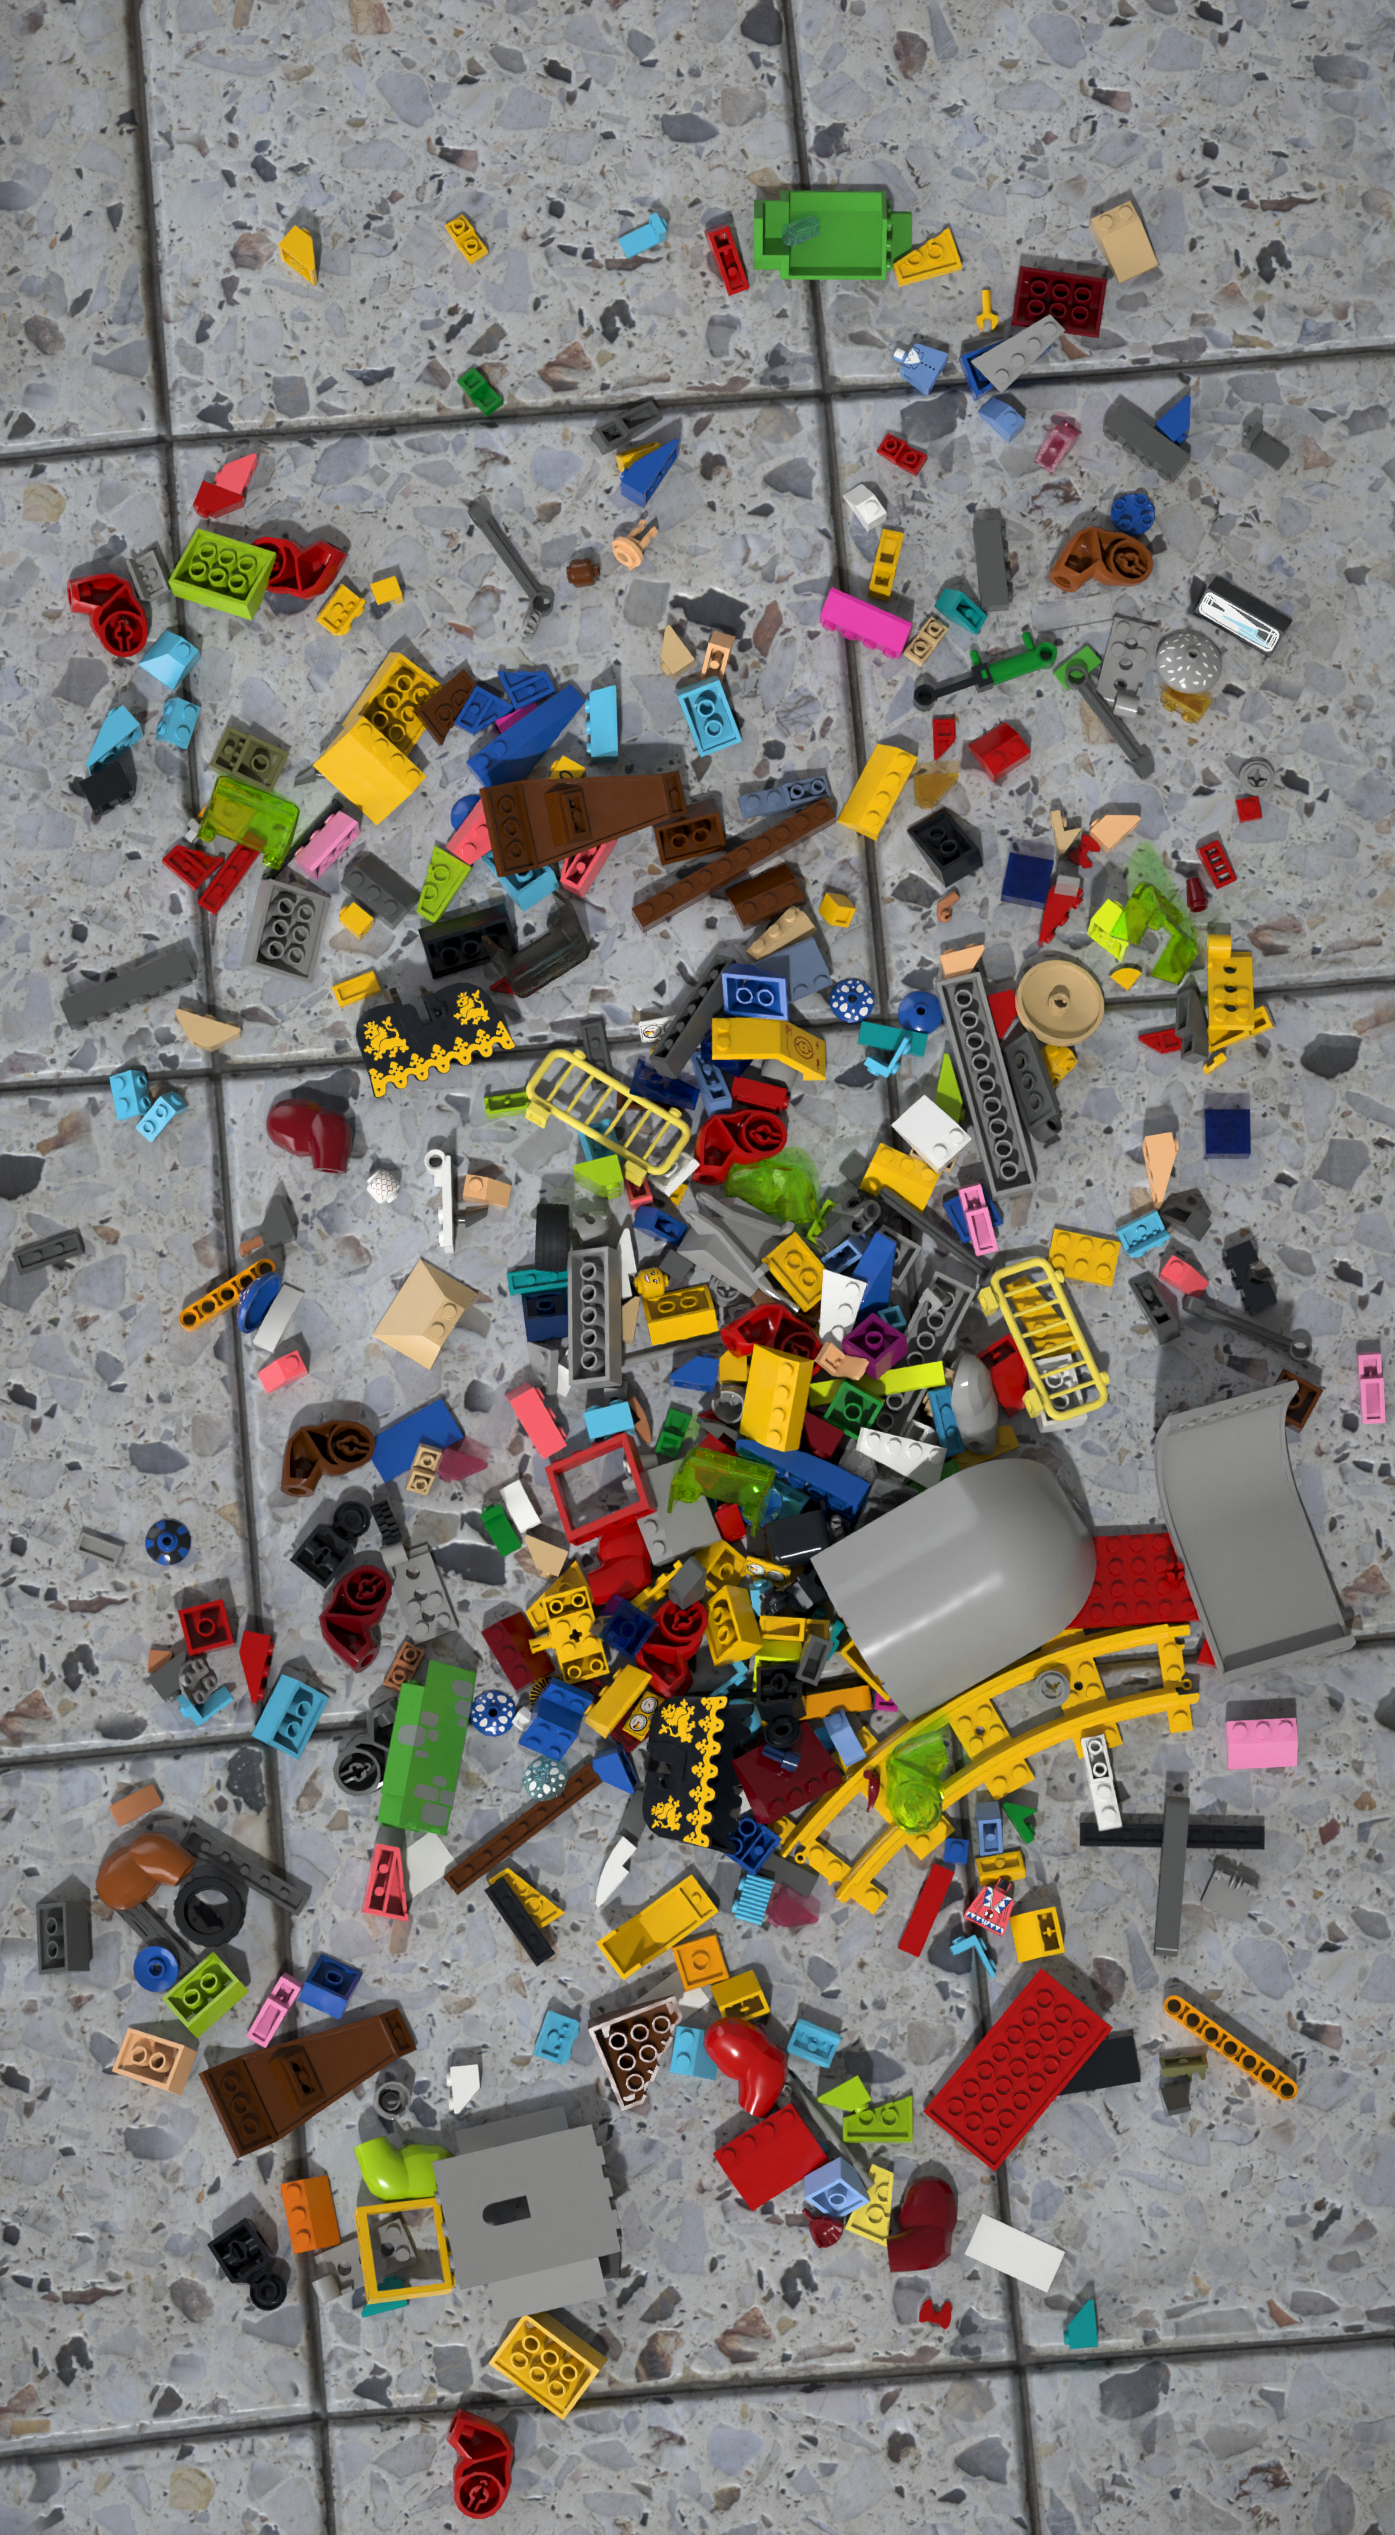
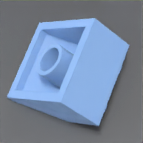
M842 2157L804 2176L805 2199L825 2215L840 2219L870 2202V2197L856 2169Z

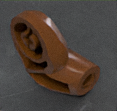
M331 1419L317 1425L299 1426L286 1442L283 1454L281 1491L294 1497H310L314 1495L323 1475L337 1477L362 1468L370 1462L374 1455L375 1440L373 1433L368 1427L358 1422Z

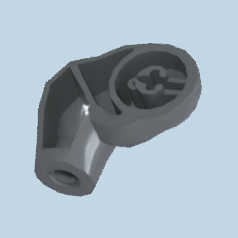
M392 1697L366 1712L367 1730L355 1735L336 1758L333 1767L334 1779L338 1787L346 1794L355 1797L364 1796L382 1789L398 1706V1699L396 1697Z

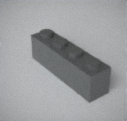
M1122 405L1116 408L1104 424L1103 432L1106 438L1112 442L1117 441L1122 445L1125 452L1130 455L1135 454L1140 458V462L1143 465L1157 470L1158 475L1166 481L1170 480L1174 483L1190 462V454Z
M1000 519L973 521L972 529L981 610L983 612L1008 610L1009 603L1013 602L1012 590L1007 589V582L1010 581V570L1005 568L1004 561L1008 560L1007 547H1003L1002 539H1006L1005 526H1001Z

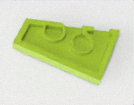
M434 845L432 859L428 866L426 881L422 888L416 912L433 924H437L472 872V867Z
M912 2096L884 2104V2106L872 2110L869 2109L844 2117L843 2143H913Z

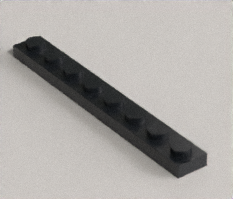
M1079 1823V1846L1162 1847L1163 1824L1122 1823L1120 1828L1099 1831L1097 1823ZM1188 1825L1186 1848L1264 1850L1265 1826Z

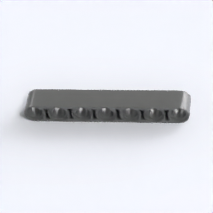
M1166 1796L1154 1937L1155 1956H1178L1190 1798Z

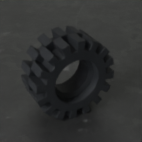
M387 1500L370 1507L386 1545L403 1538Z

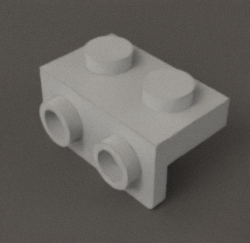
M152 550L135 560L130 558L126 560L127 572L133 579L135 593L138 598L143 601L153 602L172 591L158 551Z

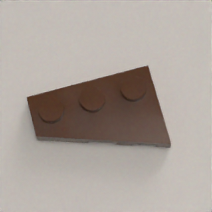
M465 669L457 671L413 710L438 746L443 745L447 733L453 728L457 716L476 687V684Z

